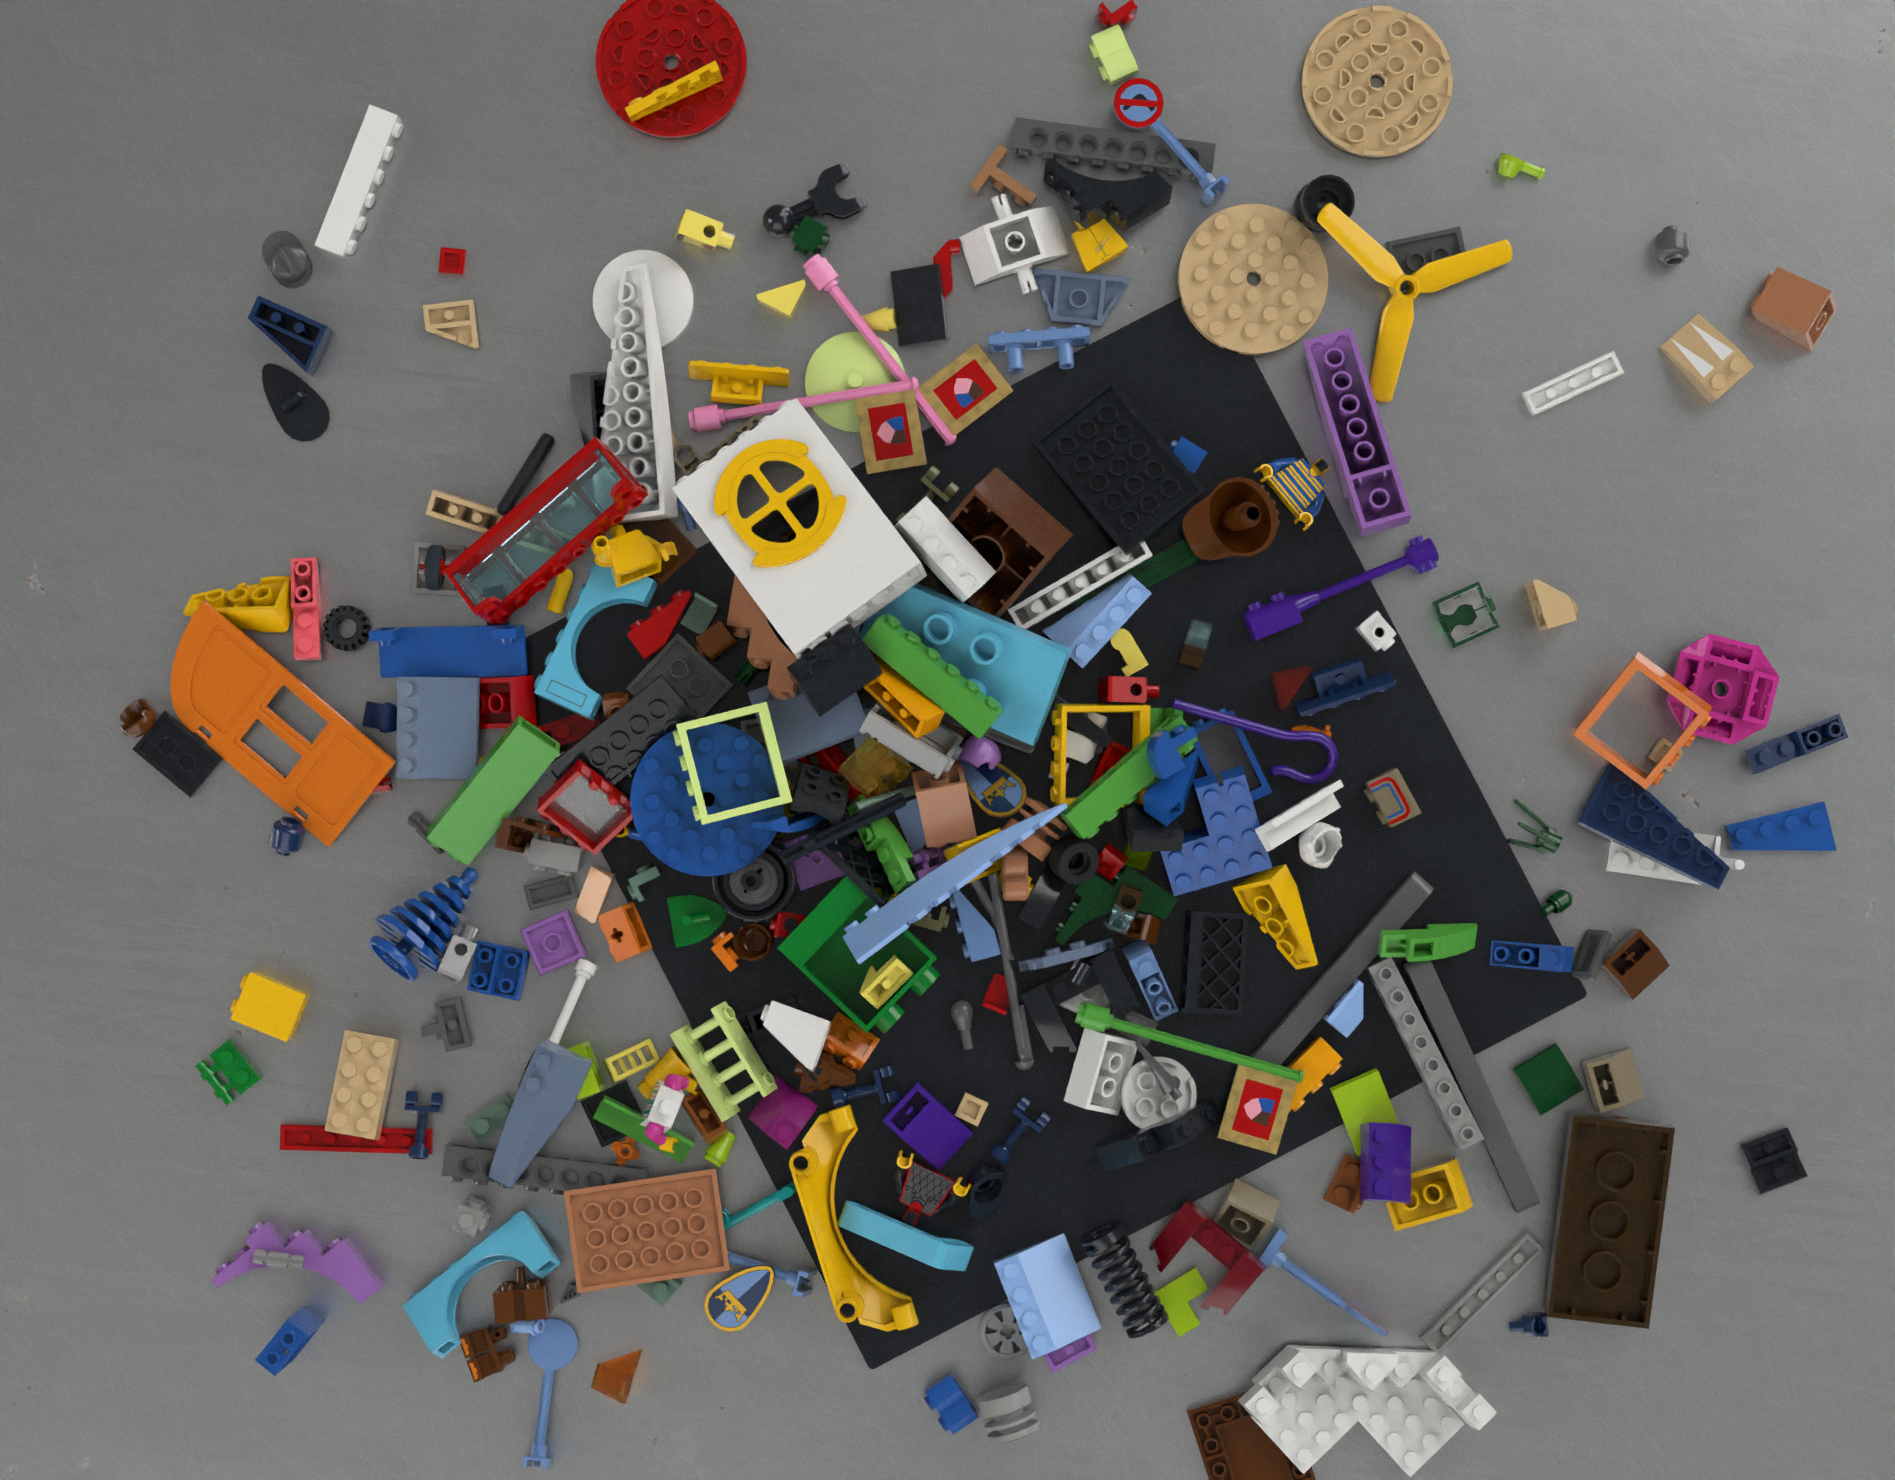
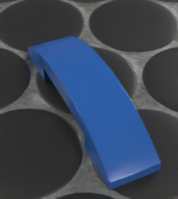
M807 811L788 819L786 816L769 815L751 822V827L768 832H798L817 825L825 817Z

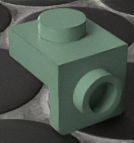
M647 864L636 870L638 875L628 879L630 885L627 888L633 900L636 898L639 902L646 900L640 885L662 875L658 866L651 867L650 864Z

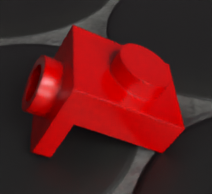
M1130 0L1111 14L1102 2L1098 5L1099 14H1097V17L1104 27H1113L1117 24L1119 26L1121 24L1127 26L1136 18L1135 14L1138 7L1133 0Z

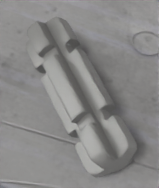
M256 1249L253 1254V1262L262 1265L266 1263V1265L281 1268L289 1266L290 1269L301 1270L304 1264V1257Z

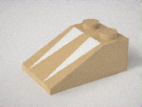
M1699 313L1660 346L1709 404L1717 400L1754 368L1753 364L1738 347Z

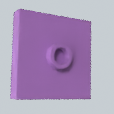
M807 835L785 842V848L798 843L800 838L802 840L806 839ZM820 849L810 853L808 858L804 856L793 861L800 890L845 875ZM838 852V855L843 859L842 853Z
M567 909L520 929L540 976L587 956Z

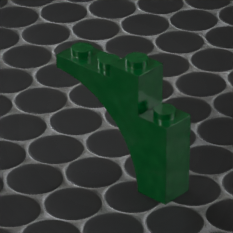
M1127 865L1124 869L1121 868L1112 880L1115 882L1113 886L1093 875L1085 883L1072 884L1076 887L1074 892L1080 895L1081 899L1079 901L1074 899L1067 910L1070 916L1066 922L1061 920L1053 932L1057 935L1055 940L1064 946L1076 930L1090 920L1107 913L1123 911L1115 904L1121 882L1143 890V896L1137 911L1153 914L1163 920H1166L1179 899Z

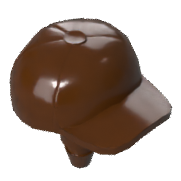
M1243 477L1226 479L1217 484L1206 498L1189 509L1182 519V530L1193 554L1199 559L1209 561L1231 556L1250 557L1259 554L1269 547L1276 536L1280 521L1278 520L1279 511L1275 507L1276 502L1269 498L1270 493L1264 490L1265 486L1252 479Z

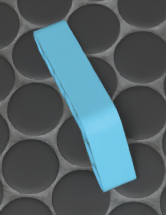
M848 1200L845 1201L837 1224L846 1230L943 1270L966 1271L974 1246L957 1239L935 1237Z

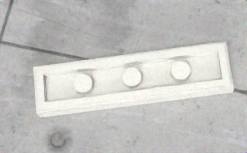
M1612 351L1523 392L1521 395L1531 416H1534L1624 374V371L1615 352Z

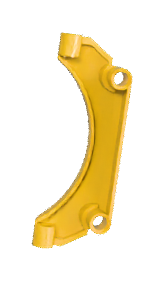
M850 1104L845 1105L844 1107L832 1109L827 1113L819 1115L802 1140L804 1148L792 1154L789 1167L838 1319L849 1323L858 1317L860 1324L887 1332L895 1329H908L919 1324L911 1297L888 1287L868 1273L851 1253L837 1225L838 1220L834 1201L836 1174L847 1145L858 1131ZM798 1156H804L808 1160V1166L804 1169H799L795 1166L794 1159ZM845 1303L853 1305L855 1312L851 1315H844L840 1307Z

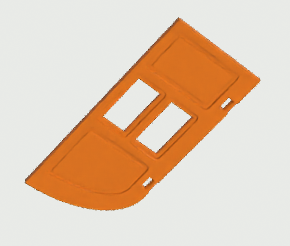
M205 600L202 601L181 637L173 661L170 689L176 715L186 728L199 736L212 750L289 815L298 819L302 826L327 847H330L396 761ZM283 685L328 722L312 744L267 707ZM257 719L302 756L286 778L241 741ZM200 727H205L212 733V736L208 737L200 730ZM296 808H301L309 816L304 818L296 811Z

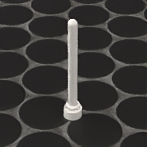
M579 959L575 967L576 980L549 1039L556 1044H559L586 980L593 977L597 970V966L592 962L584 959Z

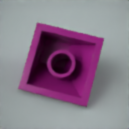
M777 1076L775 1084L778 1089L762 1097L748 1118L769 1137L788 1149L813 1115L818 1105Z

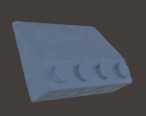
M397 677L396 778L467 779L478 766L480 678Z
M768 685L748 692L752 705L767 702L783 764L863 734L859 730L866 716L857 692L821 717L818 716L799 689L797 691V698H789L788 700H779L771 696L767 688ZM755 713V714H756V717H757V720H758V722H759L760 728H761V724H760V720H759L758 713Z

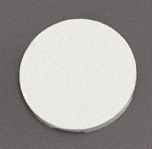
M1154 1057L1180 1083L1177 1088L1182 1093V1096L1176 1101L1173 1100L1169 1093L1167 1095L1163 1094L1145 1059L1137 1062L1126 1073L1120 1089L1121 1105L1128 1119L1140 1129L1195 1106L1197 1098L1195 1082L1187 1069L1179 1062L1167 1057Z

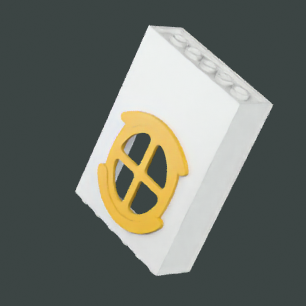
M797 398L784 402L776 413L762 418L758 426L751 431L743 432L739 435L736 442L721 448L717 452V456L710 461L707 460L699 464L695 472L680 478L676 482V486L672 488L684 507L797 659L849 624L854 629L927 576L920 560ZM768 461H783L803 470L804 477L784 492L778 493L760 471V466ZM747 475H752L768 495L769 502L744 519L740 516L738 510V489L742 480ZM814 485L819 497L818 515L815 523L809 529H805L787 507V501L807 486ZM777 510L795 531L796 538L786 543L770 542L755 535L752 532V527Z

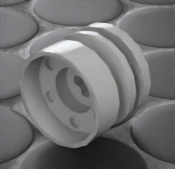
M1021 1383L1002 1387L986 1393L976 1400L982 1418L994 1417V1419L984 1425L986 1431H992L987 1435L989 1442L992 1444L1021 1439L1040 1427L1038 1420L1032 1419L1036 1415L1035 1410L1022 1409L1032 1402L1027 1384Z

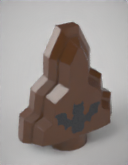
M823 1049L814 1072L809 1071L798 1060L794 1075L800 1076L798 1092L812 1093L814 1089L825 1090L830 1085L843 1087L855 1084L857 1076L846 1065L836 1063L834 1056L824 1052Z

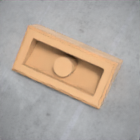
M591 865L574 912L595 924L598 921L597 916L601 913L615 874Z

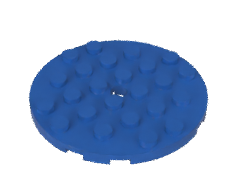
M719 723L686 731L702 794L704 792H711L715 796L714 804L706 807L708 815L779 797L768 751L752 736L735 727ZM673 731L663 736L644 755L632 781L630 795L631 813L636 830L644 844L666 865L680 872L697 876L728 874L753 862L766 850L777 832L754 829L751 827V822L769 815L783 816L784 804L701 825L700 820L695 821L692 806L696 805L694 795L689 796L685 781L690 780L688 770L682 771L679 756H683L681 745L676 746Z

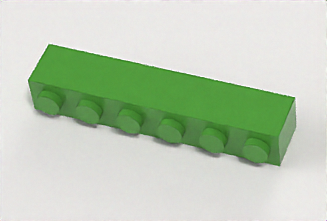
M885 613L875 621L862 640L870 650L977 738L981 739L986 735L1004 712L996 699L990 696L987 697L980 691V687L975 682L967 680L960 675L961 672L956 666L943 661L935 649L926 647L920 642L921 639L917 634L904 629L896 617Z
M1172 714L1071 802L1065 810L1059 813L1077 837L1082 839L1093 837L1100 830L1099 826L1104 821L1109 822L1118 815L1119 812L1117 810L1124 804L1132 803L1138 796L1136 793L1143 787L1145 789L1150 787L1157 780L1147 759L1148 742L1151 736L1159 729L1166 730L1170 735L1169 731L1181 724L1188 726L1180 715ZM1195 737L1178 747V753L1180 755L1189 753L1194 748L1193 743L1198 738Z

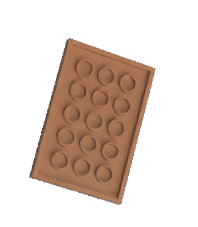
M716 1168L564 1191L577 1293L730 1270Z

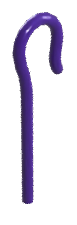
M1175 698L1172 702L1171 708L1280 740L1319 742L1327 749L1328 761L1325 767L1318 773L1304 774L1289 766L1276 765L1270 768L1269 772L1271 775H1284L1302 784H1316L1328 778L1337 766L1338 752L1336 745L1330 737L1321 732L1282 730Z

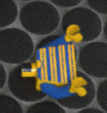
M1294 457L1276 459L1254 470L1255 473L1261 471L1264 475L1260 482L1266 481L1296 517L1294 523L1296 524L1299 520L1303 521L1305 524L1303 531L1307 530L1313 523V519L1320 512L1325 498L1323 488L1326 485L1320 477L1330 469L1327 463L1321 457L1311 465L1303 458L1298 460Z

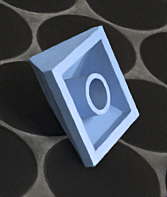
M1357 979L1322 1017L1346 1038L1363 1020V983Z

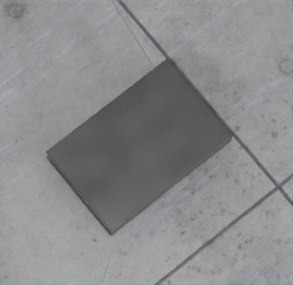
M1460 227L1385 243L1387 251L1394 256L1406 275L1413 274L1427 263L1466 252ZM1407 281L1402 282L1400 291L1408 290L1409 285Z

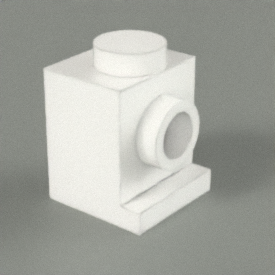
M1375 611L1355 628L1375 651H1378L1380 648L1383 651L1388 649L1395 642L1393 637L1397 634L1378 611ZM1376 628H1381L1383 630L1382 637H1377L1375 635Z

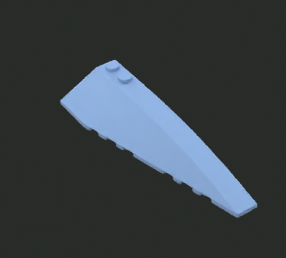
M1066 803L1020 821L968 848L919 879L881 908L875 905L865 913L867 918L860 924L855 920L844 929L847 933L843 936V939L856 961L861 964L908 929L911 923L921 919L931 911V908L941 904L954 891H958L991 866L994 861L1003 857L1014 846L1024 841L1038 828H1041L1068 807Z

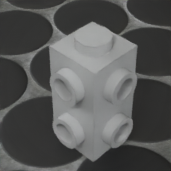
M539 834L538 838L531 839V843H526L524 857L528 858L527 863L533 864L532 869L547 872L548 867L558 869L557 874L572 876L573 872H580L584 850L578 846L577 841L564 839L563 843L553 842L554 837Z
M471 1196L470 1199L466 1198L458 1205L451 1229L457 1230L456 1234L461 1237H475L479 1232H483L485 1228L487 1229L492 1216V1214L488 1213L490 1206L485 1205V1200L474 1196Z

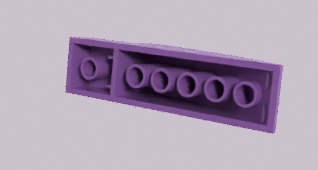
M1352 327L1304 340V351L1329 451L1343 498L1348 497L1360 537L1408 524L1412 514Z

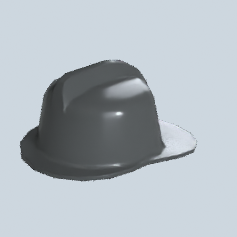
M277 231L270 234L263 243L262 255L272 275L279 284L287 288L303 286L309 281L312 274V263L301 242L294 234L288 231Z

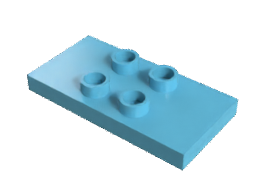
M919 583L864 622L859 635L862 639L875 621L885 613L896 617L904 629L917 634L921 639L920 642L926 647L935 649L943 661L956 666L961 672L960 675L967 680L975 682L980 687L982 693L987 697H993L1000 703V707L1004 712L991 728L1032 746L1038 741L1072 649L968 604L961 603L954 598Z

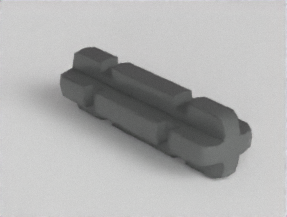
M418 812L412 813L407 818V823L412 828L415 827L416 832L431 845L427 839V829L430 825L427 821H423V817ZM432 847L438 854L445 852L442 848Z

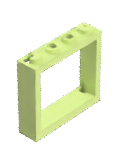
M767 702L676 724L677 730L673 731L676 746L681 745L683 756H679L682 771L688 770L690 780L685 781L689 796L694 795L696 805L692 806L695 821L700 820L701 825L792 802ZM758 713L779 797L708 815L686 731Z

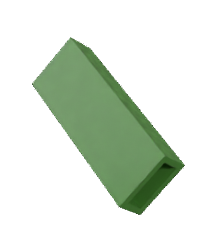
M518 715L427 829L429 843L437 849L442 848L447 851L456 862H463L468 866L501 826L503 817L507 818L558 756L560 753V743Z

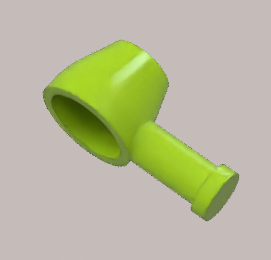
M1501 152L1498 163L1499 174L1513 179L1519 171L1535 176L1539 180L1543 178L1545 174L1544 167H1537Z

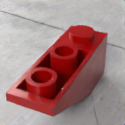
M683 590L678 591L670 598L672 602L667 606L663 607L662 604L657 606L650 612V618L644 622L640 619L629 627L631 631L627 636L645 660L652 657L669 643L693 597L689 590L686 592Z

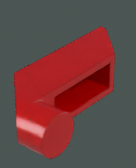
M960 239L948 240L933 257V264H940L944 301L953 291L951 255L961 254Z

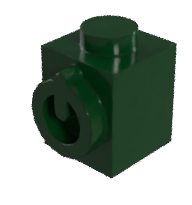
M805 215L801 224L796 223L790 233V237H792L791 244L794 246L793 250L803 257H807V255L812 257L816 254L821 255L831 238V235L828 234V227Z

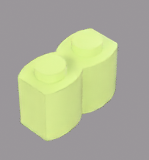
M1119 24L1091 36V44H1088L1093 58L1098 57L1102 65L1098 69L1103 81L1108 80L1112 86L1139 73L1136 61Z

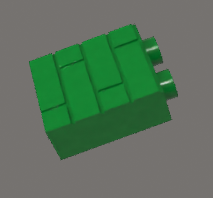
M845 876L781 943L778 949L866 1033L876 1025L885 1034L905 1013L896 1001L909 988L920 997L940 976L931 966L937 959V956L909 929H906L859 964L843 939V936L847 933L844 929L855 920L859 924L867 918L865 913L876 904L855 883ZM895 955L914 974L877 1010L859 992L870 966L872 965L878 971Z

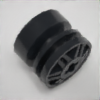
M1332 174L1321 175L1303 186L1297 194L1294 203L1295 215L1310 231L1316 233L1327 232L1317 221L1318 214L1322 209L1318 208L1317 204L1320 202L1326 204L1333 203L1345 215L1350 217L1355 206L1354 192L1349 183L1343 178Z

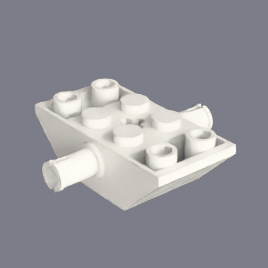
M1001 194L1000 200L1002 205H1000L998 196L991 198L998 220L985 224L959 237L960 244L975 286L1014 273L1018 276L1023 295H1026L1030 292L1027 283H1029L1031 292L1038 290L1031 270L1033 266L1069 255L1070 251L1054 206L1030 209L1018 214H1012L1007 194ZM1012 239H1015L1016 242H1021L1019 248L1014 249L1009 246Z

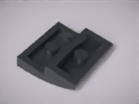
M1788 1127L1740 1145L1759 1196L1808 1176L1798 1156L1797 1146Z

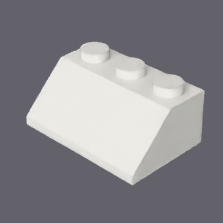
M1084 1028L1064 1101L1084 1109L1119 1115L1121 1084L1126 1073L1133 1065L1137 1051L1136 1041Z

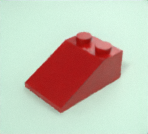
M534 675L480 678L479 729L508 728L518 715L532 725L537 726Z

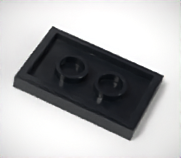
M940 264L891 271L899 347L949 340Z
M164 711L159 716L151 730L132 749L190 798L196 794L224 760L168 711Z

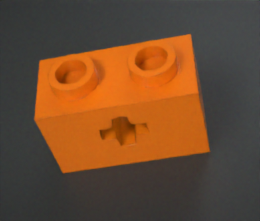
M634 901L597 916L600 928L608 941L610 953L615 958L616 963L653 948Z

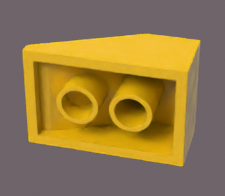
M1456 1157L1411 1171V1203H1386L1394 1229L1398 1231L1465 1212L1473 1206Z

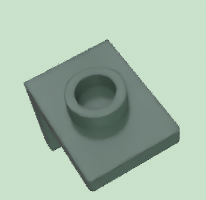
M695 593V599L681 624L700 635L708 628L719 606Z

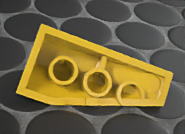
M268 576L260 578V583L248 586L246 582L237 584V588L227 591L218 588L191 595L183 611L185 616L192 617L202 601L205 600L236 627L259 632H287L293 618V609L291 608V576Z
M1286 864L1263 870L1233 887L1243 910L1249 916L1253 914L1261 924L1259 928L1264 934L1268 932L1277 942L1276 947L1296 970L1313 967L1318 964L1299 891Z

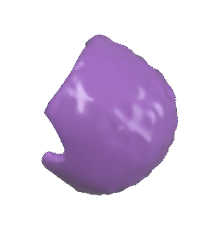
M973 735L962 745L961 748L963 750L957 758L959 762L966 761L977 768L984 763H989V769L992 770L1001 761V752L995 741L984 736L979 739Z

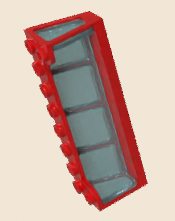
M594 437L443 571L475 615L493 625L504 624L517 609L524 607L532 596L545 589L548 582L556 575L563 573L572 561L584 555L586 549L592 545L596 537L604 536L611 527L619 524L624 519V516L632 509L640 506L649 494L608 446Z

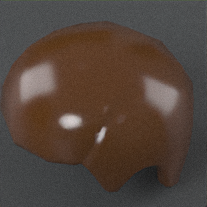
M140 698L132 702L121 713L120 720L123 726L119 725V728L127 737L137 738L143 736L154 726L156 712L145 699Z
M755 922L743 925L736 936L733 937L734 952L742 959L759 961L765 958L772 949V933L765 925Z

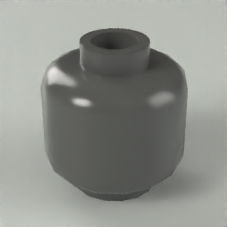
M1667 226L1655 237L1657 257L1666 265L1681 264L1690 254L1688 234L1684 230L1678 229L1677 226Z

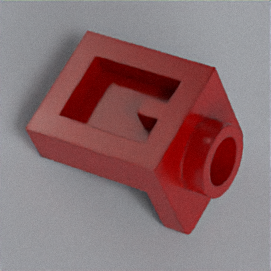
M1108 843L1099 852L1097 871L1111 881L1129 858Z

